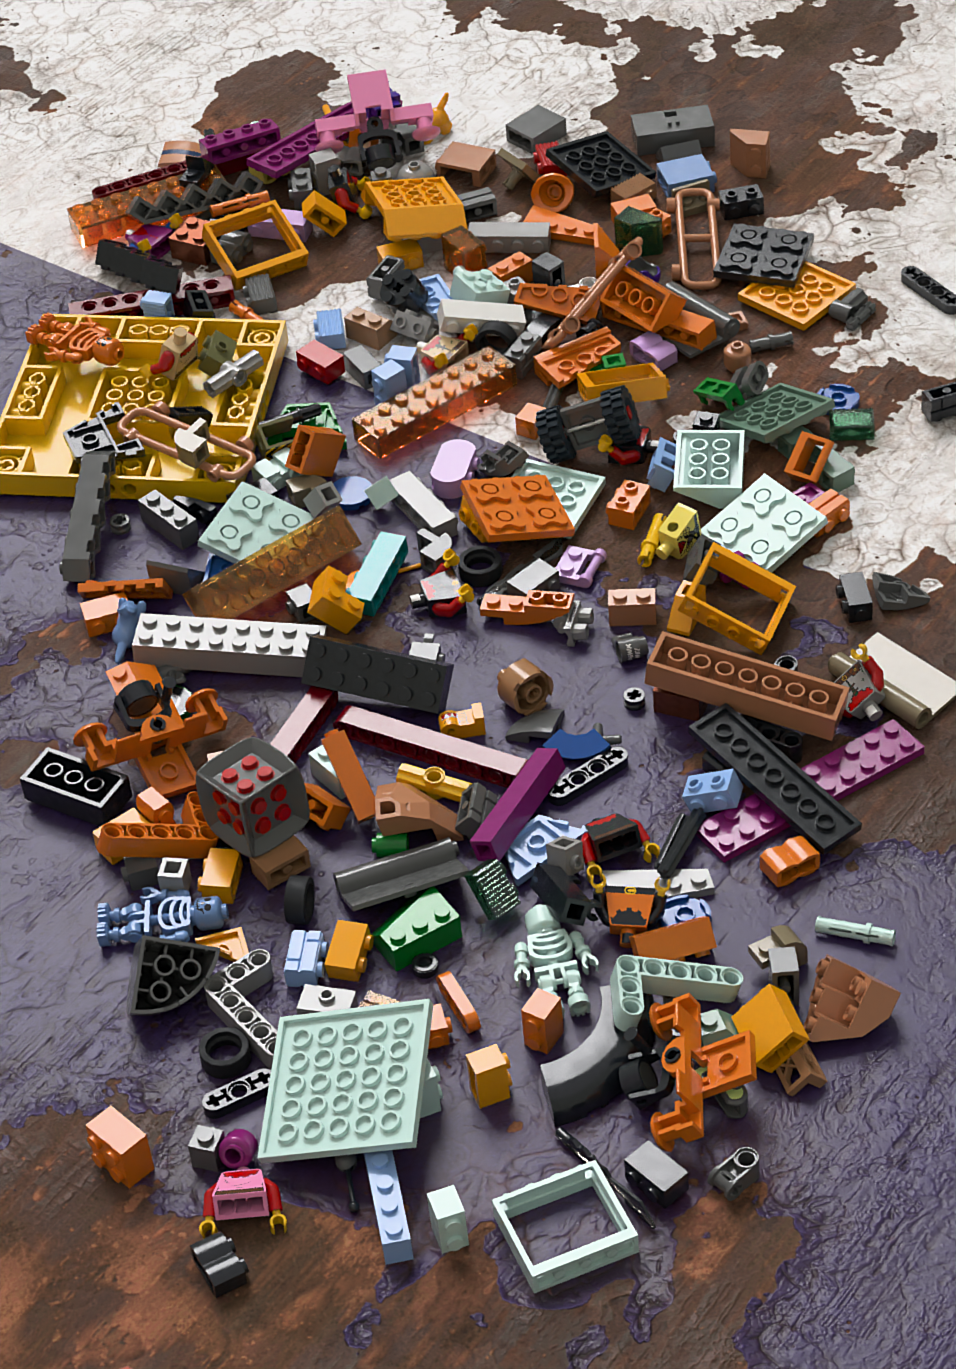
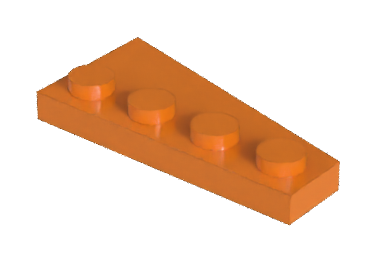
M535 205L532 206L523 221L550 222L551 239L594 246L593 224Z
M520 283L514 298V304L523 305L524 308L565 319L590 288L588 286L567 287V285L547 286V284ZM602 294L579 320L581 324L587 325L589 319L597 318L601 307L600 298Z
M609 333L538 360L537 368L560 389L577 378L576 373L588 372L602 363L601 356L612 355L621 351V343Z
M163 578L111 580L107 582L87 580L85 583H78L77 591L82 598H102L125 592L126 597L131 599H172L173 595L172 588Z

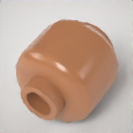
M733 341L726 345L724 348V366L726 369L735 373L739 368L749 367L752 361L749 345L742 341Z

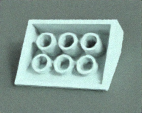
M677 430L673 491L719 509H725L743 493L744 430Z

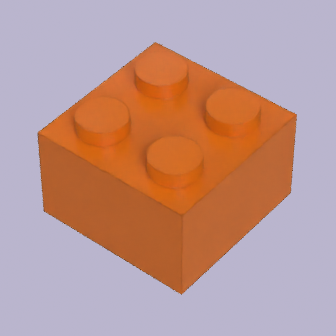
M109 1106L86 1124L87 1141L92 1148L93 1154L91 1157L98 1167L106 1168L117 1183L122 1182L130 1189L155 1169L147 1135L114 1107Z

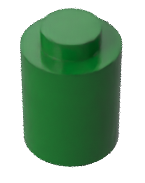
M408 832L389 836L377 833L376 838H372V853H377V858L409 850Z

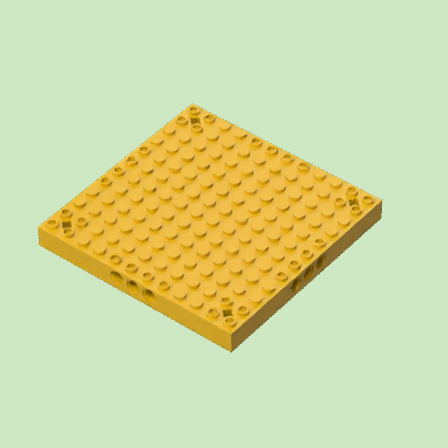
M53 314L56 321L61 323L69 322L75 326L79 324L78 320L86 322L84 317L88 316L93 322L101 324V327L109 328L111 338L122 342L124 357L115 366L99 363L94 357L90 361L83 360L80 364H73L71 361L66 363L60 362V360L47 361L43 352L49 353L48 347L41 344H30L0 417V494L75 497V486L78 483L81 465L75 462L62 432L83 420L88 422L97 417L96 413L101 410L104 412L112 408L111 405L115 402H119L125 415L137 407L151 409L158 401L164 402L168 407L202 406L214 414L208 427L210 434L234 444L240 437L247 436L253 441L256 448L257 444L254 439L258 422H262L265 419L289 341L286 320ZM178 327L185 328L187 332H192L197 337L198 355L204 348L202 344L207 335L212 336L215 330H218L237 342L232 358L233 363L252 350L259 352L264 362V365L248 375L246 382L242 386L236 387L232 385L214 398L210 397L204 389L203 383L211 378V376L197 369L200 362L199 359L191 364L174 381L161 373L157 375L152 374L147 379H144L138 372L147 363L150 366L158 363L162 344ZM138 416L125 427L129 430L135 428L141 435L172 448L176 447L174 435L177 430L149 417ZM118 422L106 425L116 445L124 443L123 436L117 431ZM207 442L210 456L205 462L212 465L218 463L226 471L231 472L238 470L248 460ZM142 445L146 456L115 460L116 474L110 477L111 498L140 499L148 493L157 490L171 501H174L173 498L175 496H185L205 502L226 503V495L234 492L242 481L245 482L247 474L237 480L220 478L217 482H212L207 477L206 471L190 467L178 459Z

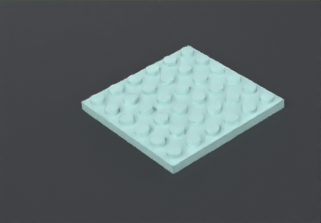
M430 999L280 1017L257 1157L261 1164L416 1148L434 1005Z

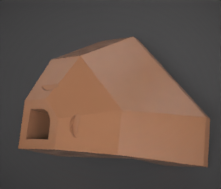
M396 782L377 786L375 796L376 822L383 836L432 828L437 841L448 837L451 841L464 840L463 835L455 830L458 814L411 784Z
M827 954L825 959L819 961L815 970L817 976L809 997L810 1005L803 1027L811 1042L863 1037L890 1017L901 993L877 978Z

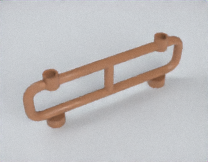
M705 188L682 189L675 194L674 198H666L667 214H676L679 264H671L672 281H680L681 279L682 284L688 289H714L720 285L722 278L713 277L714 279L711 281L697 282L689 280L686 243L711 242L714 270L720 256L716 211H720V199L715 198L713 193ZM703 196L707 198L710 234H685L682 200L684 197Z
M641 237L633 239L618 255L609 260L606 270L561 324L548 333L547 340L542 346L543 352L555 348L567 334H574L580 329L579 320L626 263L629 260L637 259L642 254L641 245L643 239Z
M158 401L151 409L137 407L129 411L117 423V431L123 436L124 442L139 438L142 445L179 460L176 447L172 448L141 435L135 428L129 430L125 427L138 416L149 417L175 429L187 430L191 425L169 417V407L164 402ZM210 434V438L207 440L208 443L248 460L238 470L231 472L226 471L218 463L212 465L205 461L198 468L206 471L207 477L212 482H217L220 478L225 480L240 479L256 464V456L252 452L255 448L254 443L247 436L240 437L234 444Z

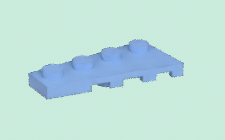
M435 274L419 280L428 290V300L425 306L422 304L421 308L438 321L437 311L441 299L453 298L449 296L450 290L441 276Z

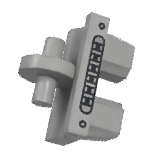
M573 601L569 614L567 613L554 619L553 625L561 634L565 632L568 636L567 646L574 647L576 640L588 639V624H593L594 622L593 609L582 608L580 601Z

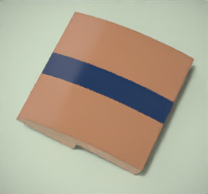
M178 140L165 142L157 167L161 168L185 161L186 155L201 156L199 143Z

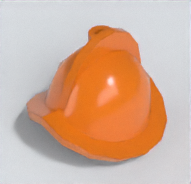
M545 174L538 178L532 187V201L535 206L560 213L572 202L574 185L569 178L562 174Z

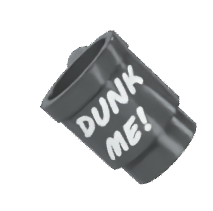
M630 632L614 636L611 639L620 663L641 658L642 655L649 653L648 644L644 636L632 637Z

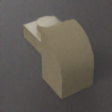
M199 418L187 430L178 428L174 435L179 460L195 469L210 456L207 445L210 434L206 420Z
M301 475L286 480L288 498L294 506L298 508L306 507L303 499L315 487L327 482L317 475Z
M779 925L772 927L770 936L748 945V953L762 970L768 967V949L795 946L798 967L808 963L807 947L789 926Z

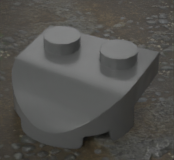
M507 441L495 454L487 449L481 456L483 462L478 464L477 467L482 473L489 476H506L515 469L522 467L529 455L521 447Z

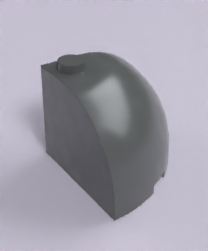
M142 935L134 946L127 995V1015L151 1016L161 1014L187 1002L204 986L211 976L219 957L220 948Z

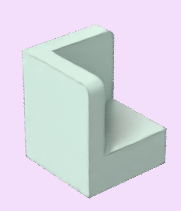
M387 476L364 490L376 510L398 496V492Z

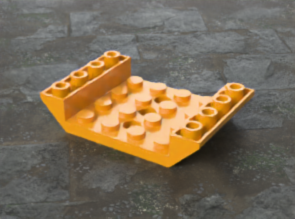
M444 177L368 181L364 184L361 199L365 205L377 206L384 217L383 233L390 241L399 242L402 239L409 238L411 240H421L424 237L439 239L442 236L457 238L468 234L463 203Z

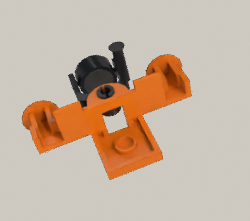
M171 676L164 677L162 680L163 689L160 683L155 684L153 688L148 680L132 682L115 696L113 708L128 731L141 732L118 740L112 739L107 741L105 738L107 727L103 723L95 722L83 726L75 733L73 737L74 745L86 748L85 759L92 772L134 759L148 788L152 786L165 798L197 789L196 771L182 743L226 730L228 718L222 707L218 706L216 702L218 693L210 688L201 689L193 693L185 702V709L191 713L197 712V714L184 719L183 724L178 725L171 718L172 709L170 707L173 687L177 683L175 678ZM157 704H159L162 708L161 712L147 718H130L139 717L147 714L148 712L153 710L157 706ZM167 738L165 747L167 753L152 758L150 754L152 743L159 744Z
M690 993L676 997L673 1001L663 1005L655 1002L650 1007V1023L660 1039L670 1041L673 1034L672 1029H676L680 1033V1036L672 1040L666 1047L661 1046L652 1049L637 1033L636 1027H630L624 1033V1039L630 1041L640 1051L629 1054L628 1059L631 1062L625 1063L619 1068L621 1087L629 1101L641 1110L669 1096L673 1092L676 1080V1093L682 1098V1102L680 1100L675 1101V1111L665 1115L655 1112L650 1121L654 1141L665 1152H671L674 1149V1140L682 1138L688 1143L704 1137L703 1099L757 1080L755 1035L750 1030L701 1047L700 1003ZM691 1058L702 1068L707 1067V1077L702 1078L693 1069L694 1062ZM661 1059L662 1076L658 1084L656 1073L651 1064Z

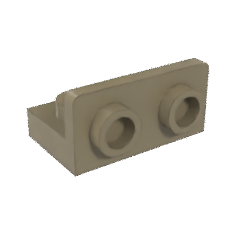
M708 179L673 188L671 190V198H674L678 191L686 188H705L710 190V182ZM687 196L682 199L684 217L707 211L706 197Z

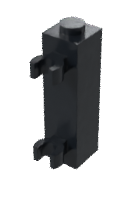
M537 862L529 886L560 922L583 926L586 917L590 921H598V917L596 914L591 913V910L595 907L602 908L603 905L598 900H589L576 885H581V880L574 875L568 876L560 866Z

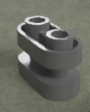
M762 361L754 362L749 367L744 366L737 369L730 382L737 385L745 400L748 396L753 397L762 392L769 377L768 369Z

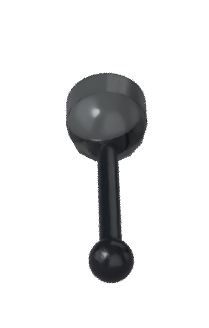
M357 1155L334 1156L336 1167L346 1173L350 1197L348 1208L351 1212H357L360 1206L355 1199L351 1171L357 1166Z

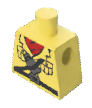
M681 503L675 506L659 528L658 534L661 545L655 550L658 557L665 560L671 555L677 559H682L688 554V551L701 535L696 510Z

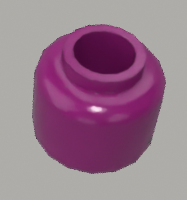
M235 1129L229 1132L220 1143L218 1150L219 1158L228 1168L236 1170L239 1167H246L257 1154L258 1142L255 1136L248 1130Z

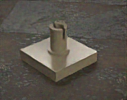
M501 148L497 153L513 169L502 183L509 190L513 191L522 177L532 183H535L540 178L527 163L505 149Z

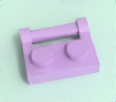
M568 545L556 566V569L559 570L560 583L589 588L599 565L607 558V553L600 548L594 551ZM591 561L585 573L581 574L586 563Z

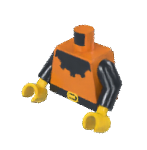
M602 873L603 881L601 884H595L592 874L590 882L595 888L593 899L598 900L603 905L602 908H594L602 924L609 927L611 934L620 935L621 947L632 948L629 936L647 932L648 929L654 928L663 917L667 902V894L665 893L671 887V880L668 879L667 887L665 888L659 886L660 877H658L654 883L655 888L606 886L605 891L603 889L606 885L605 875Z

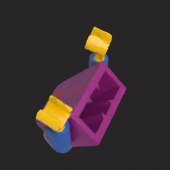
M176 213L168 219L170 222L165 226L144 224L136 231L129 229L125 234V239L128 241L129 247L142 250V253H150L157 256V259H160L170 251L168 238L179 227V224L183 222V219L179 213Z

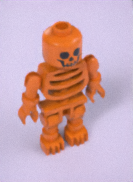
M47 312L38 320L39 325H31L28 327V331L25 332L28 343L34 345L41 344L48 347L49 353L43 352L47 361L60 360V362L64 363L71 361L73 364H80L83 360L90 361L94 357L99 363L115 366L124 357L122 342L111 338L109 328L101 327V324L93 322L88 316L84 317L86 322L78 320L79 324L74 326L69 322L61 323L56 321L55 316Z

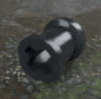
M591 318L586 326L580 327L576 332V337L579 338L585 333L589 334L603 328V325L599 320Z

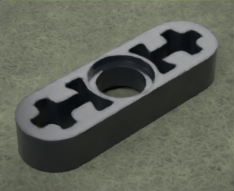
M259 1069L207 1093L202 1099L205 1115L212 1119L221 1118L266 1097L271 1070ZM237 1090H245L247 1092L242 1097L233 1096V1093Z

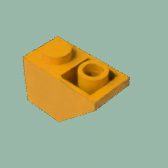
M683 580L675 594L667 625V631L690 636L698 622L678 611L692 582ZM699 584L693 596L705 603L706 585Z

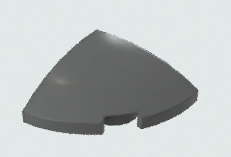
M873 572L874 591L882 610L910 609L930 602L931 598L916 585L912 584L910 586L898 577Z
M564 709L540 710L519 719L510 727L505 739L529 743L531 737L551 738L555 730H559L565 713Z

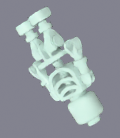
M535 905L525 914L524 918L529 935L527 937L528 946L524 942H518L514 947L516 957L514 968L517 970L514 974L515 986L519 987L521 976H524V979H526L527 987L530 986L531 980L528 969L531 964L533 967H536L534 968V975L539 989L556 996L558 995L554 991L557 990V985L563 984L564 989H569L568 1005L571 1016L576 1014L578 1017L580 1014L583 1016L586 1012L590 1013L591 1005L588 995L580 987L581 977L577 961L570 960L573 958V948H575V955L578 959H581L583 972L588 975L589 967L587 963L595 966L596 971H599L597 958L592 956L589 946L584 944V938L580 932L572 931L568 935L565 929H561L559 920L546 905ZM561 1001V1005H562V1017L564 1018V1012H565V1010H564V1007H563V1003H562V1001Z

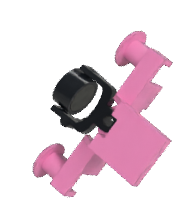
M386 69L347 75L354 114L315 119L317 139L320 140L315 150L318 152L331 148L336 154L343 149L344 144L342 141L336 140L335 136L342 135V132L359 129L361 134L358 136V147L362 167L366 166L367 161V166L370 170H375L377 167L389 169L396 162L403 160L402 141L397 139V134L394 130L389 129L390 122L392 125L408 123L409 126L416 124V130L412 132V137L417 141L433 140L440 134V128L432 125L433 110L431 103L393 108ZM366 108H381V117L373 116L366 119ZM376 139H389L393 141L394 147L387 143L376 144L367 148L364 153L363 144Z

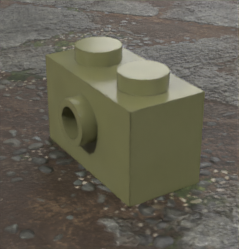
M215 330L212 336L207 335L202 344L204 348L197 358L200 360L197 369L211 377L217 374L224 362L232 361L237 342L218 330Z

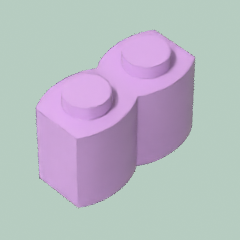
M647 331L630 341V354L640 363H654L660 371H663L677 362V348L674 344L663 340L659 334Z

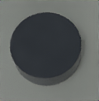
M422 953L415 956L412 960V970L416 977L428 979L437 974L439 969L438 960L434 955Z

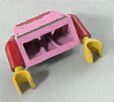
M239 1167L236 1171L221 1173L218 1182L211 1186L204 1194L203 1217L205 1221L199 1226L203 1239L208 1230H212V1235L218 1232L213 1222L214 1218L216 1220L269 1216V1213L273 1215L270 1218L271 1233L275 1235V1224H282L284 1232H286L287 1219L280 1212L283 1211L279 1187L269 1178H263L260 1169Z

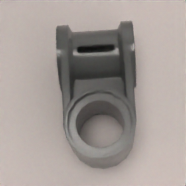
M750 1147L738 1149L710 1172L707 1180L708 1184L719 1188L727 1200L732 1201L736 1199L747 1187L759 1179L760 1165L757 1151Z

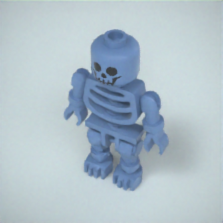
M152 887L142 888L144 896H140L141 903L145 905L144 911H142L143 906L139 903L130 904L122 910L120 907L114 908V911H111L108 903L98 904L99 923H97L96 929L97 940L100 947L111 946L112 940L115 943L121 942V939L136 943L143 933L145 936L152 937L153 926H158L159 924L163 934L160 935V938L188 942L189 936L193 935V926L195 925L200 931L221 929L224 925V919H229L227 903L222 904L218 896L197 898L193 905L188 890L178 889L177 891H169V889H162V891H159ZM161 901L158 915H153L152 904ZM122 920L129 922L127 926L121 929L113 927V930H110L113 921L116 923H121Z

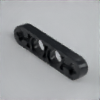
M906 266L901 270V282L945 314H956V294L915 266Z
M612 747L561 777L548 792L549 802L555 806H563L622 771L628 765V752L623 747ZM594 768L604 769V771L600 773H595L592 770ZM577 779L585 781L583 784L579 785L572 783L574 780Z

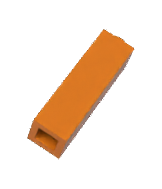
M334 729L324 734L325 738L321 740V743L358 824L376 817L375 796L345 731L339 732L338 729Z

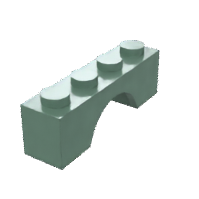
M800 425L794 428L791 433L777 437L778 451L789 459L801 432L804 431L812 434L809 429ZM815 445L808 461L816 463L823 446ZM832 449L819 477V484L827 491L831 488L836 492H840L854 485L855 467L840 456L837 451Z

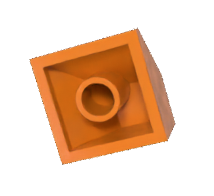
M593 223L596 279H598L608 267L609 260L618 255L620 251L599 224Z

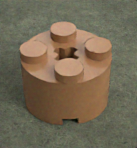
M526 658L514 662L498 673L497 680L499 682L497 690L500 699L518 713L526 716L542 710L547 704L545 700L548 694L551 696L553 693L554 685L552 678Z

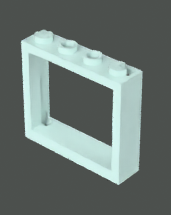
M596 1160L583 1165L580 1164L573 1169L554 1174L550 1178L528 1184L524 1188L511 1193H505L503 1196L492 1200L494 1218L534 1294L639 1252L638 1234ZM593 1186L618 1233L533 1266L508 1219Z

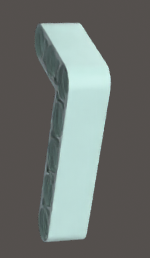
M633 955L619 956L610 977L614 1024L624 1032L630 1027L637 1028L644 1010L643 993L679 997L690 993L697 1000L731 1003L737 997L743 982V975L740 971L731 967Z

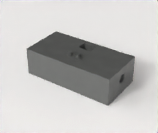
M708 105L631 115V135L638 156L656 154L660 147L699 139L700 148L715 146V126Z

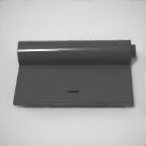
M672 281L664 286L687 300L683 310L715 320L717 338L704 347L702 351L661 336L663 340L674 344L682 354L692 358L733 338L739 332L740 322L733 316L676 282Z
M448 837L333 873V878L339 896L353 911L401 896L409 898L417 895L416 891L471 874L470 870L457 859L460 852L456 841H451Z

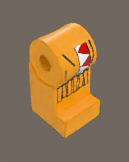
M481 702L471 704L472 709L462 711L447 710L441 713L438 717L440 732L459 739L486 735Z

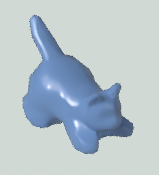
M120 598L118 601V619L112 631V640L117 645L115 654L116 664L121 662L126 649L132 648L140 614L146 611V603L144 601H139L137 605L125 598Z

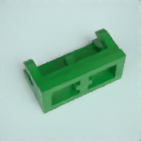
M707 377L693 390L694 394L698 395L701 403L708 405V400H706L708 398L724 402L728 410L734 411L732 402H736L740 406L745 403L735 383Z

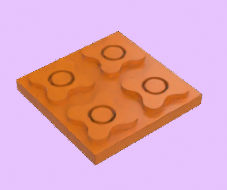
M546 475L461 480L460 489L487 542L574 536L575 528Z

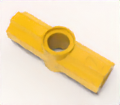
M406 763L400 765L396 776V782L411 784L418 790L424 791L426 795L434 800L444 797L460 802L462 792L473 784L446 776L443 769L439 767L423 769Z

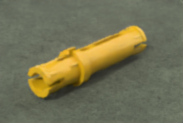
M662 513L654 515L646 539L641 543V552L637 562L640 565L644 559L642 567H649L651 565L652 559L656 554L655 550L659 547L658 531L667 519L664 516L661 521Z

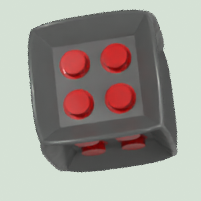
M250 737L237 742L206 762L196 773L197 793L207 824L216 836L245 856L255 858L271 851L299 832L309 821L310 809L301 772L287 755L262 739Z

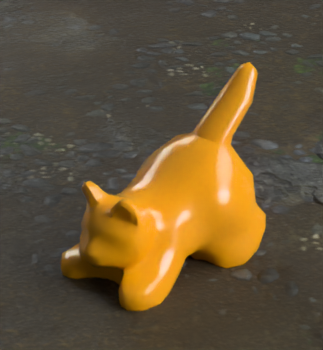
M447 92L437 107L432 109V125L439 127L440 134L442 135L449 134L452 128V122L444 110L449 97ZM433 140L424 141V145L430 144Z

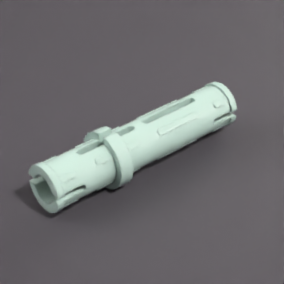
M821 916L817 917L815 923L816 933L820 932L863 940L865 944L874 942L893 946L895 943L896 930L874 927L872 923L863 925Z

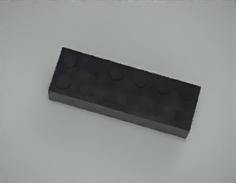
M313 635L309 638L301 683L439 714L446 709L454 664L328 636Z

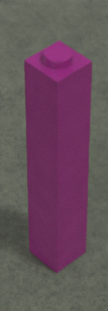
M537 748L471 838L470 844L478 861L499 862L566 768L558 748Z

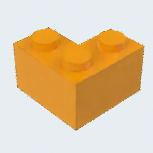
M328 566L313 583L307 613L347 634L361 620L364 603L345 592L348 576Z

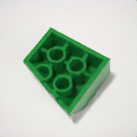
M432 886L417 891V895L410 897L371 934L374 936L373 945L397 972L412 964L415 956L422 953L431 954L462 937L460 916L437 889Z

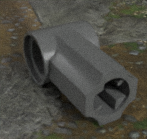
M857 287L842 300L835 299L831 303L828 312L829 316L846 323L868 301V296L863 289Z

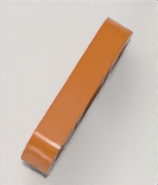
M447 971L437 975L436 981L439 990L465 1032L469 1034L481 1029L480 1020L475 1009L452 973Z

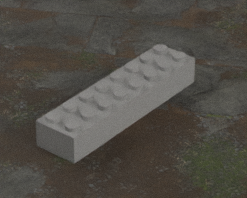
M141 613L132 643L133 659L136 663L150 664L156 667L172 665L189 670L302 677L310 636H327L326 626Z

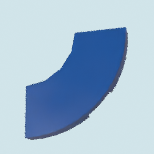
M559 729L542 745L544 748H558L562 759L569 761L590 760L612 748L595 729L581 735L567 734L562 729Z

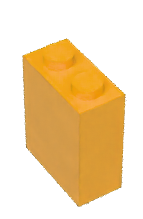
M771 984L761 989L756 996L731 1017L738 1033L750 1030L755 1035L756 1067L769 1073L776 1070L810 1040L787 993Z

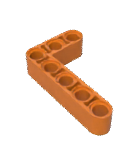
M194 791L188 793L181 812L183 824L106 823L102 826L96 849L100 854L108 857L208 858L210 848H216L219 837L213 833L207 824L201 809L198 793Z

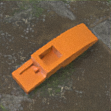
M529 590L526 597L485 594L479 610L481 616L503 618L504 625L536 624L550 621L569 613L575 595L574 593Z

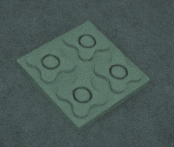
M779 383L745 400L742 406H734V411L726 410L720 413V428L724 430H744L745 436L750 439L771 443L777 437L791 433L794 428L810 423L815 417L827 414V411L835 408V403L832 398Z

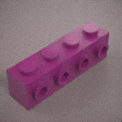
M270 118L261 119L253 124H244L240 128L227 129L220 134L207 135L205 138L199 139L201 157L216 165L259 152L281 140L280 129Z

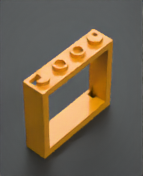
M276 200L267 203L263 202L258 206L246 208L238 213L228 214L223 218L211 220L209 223L203 224L202 238L224 274L231 276L235 291L245 286L246 277L249 278L254 275L257 277V275L261 276L267 273L271 279L307 266L309 252ZM271 218L291 252L236 271L216 237Z
M654 363L576 373L579 395L584 402L600 397L602 391L625 385L634 403L667 398V391H670L668 378Z
M713 542L678 611L762 655L780 622L796 586ZM708 566L778 603L764 634L693 596ZM781 589L787 591V593L781 592Z

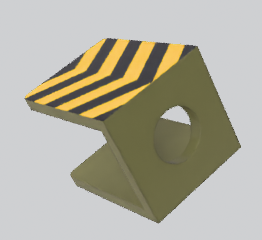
M292 415L257 425L254 439L263 459L266 458L269 461L273 459V454L285 447L291 449L294 439L268 446L266 438L290 431L294 419Z

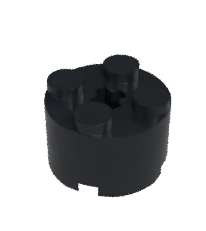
M410 269L398 270L392 274L385 275L382 279L383 284L380 289V297L394 314H396L397 310L405 312L406 309L419 313V308L422 304L425 306L428 300V290Z

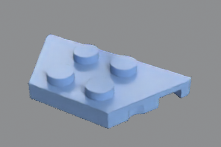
M538 815L527 822L505 853L515 884L519 886L531 878L537 862L547 864V843L562 835L581 840L582 835L586 833L585 826L583 825L581 829L571 827L567 821L553 820L543 815Z

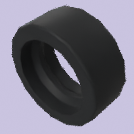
M491 320L484 323L480 328L475 344L479 353L486 359L503 362V355L518 337L514 329L507 323ZM495 334L505 340L508 347L498 348L493 346L486 339L485 335Z
M488 546L470 547L459 556V575L465 584L472 587L490 586L497 582L502 575L501 556L494 548ZM476 563H488L492 565L491 567L483 570H473L468 568L469 566Z
M291 875L287 881L284 895L285 920L288 924L307 925L312 919L314 910V880L311 876Z
M217 1028L208 1032L200 1042L199 1055L201 1065L205 1072L214 1078H233L242 1074L250 1064L251 1051L248 1038L242 1031L236 1028ZM231 1045L241 1049L235 1057L229 1060L220 1061L210 1057V1054L221 1046Z

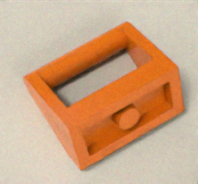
M802 431L784 472L793 480L817 484L835 443L829 439ZM815 445L823 446L811 475L804 474L803 471Z

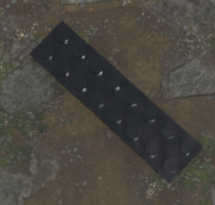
M727 703L689 726L688 733L724 766L728 769H734L738 778L823 855L861 830L862 823Z

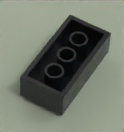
M49 747L41 753L20 777L26 800L100 827L113 820L133 796L128 775L106 767L92 772L86 760Z

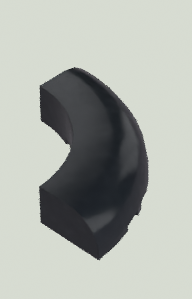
M610 985L600 987V1018L595 1029L585 1042L564 1057L540 1065L542 1087L554 1127L585 1118L588 1112L598 1107H606L610 1099L618 1093L620 1095L624 1093L619 1079V1068L621 1065L631 1062L628 1059L629 1054L640 1051L630 1041L624 1039L625 1032L618 1029L614 1024ZM643 993L644 1010L637 1026V1033L652 1048L656 1033L650 1023L649 1010L655 1001L653 994Z

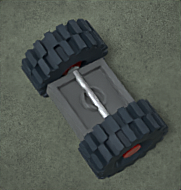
M625 385L602 391L600 397L565 408L561 407V405H556L536 413L539 441L550 463L556 464L575 458L577 450L599 444V439L603 434L610 436L617 445L640 438L641 427L637 416L638 412L635 409L634 400L632 401V396Z

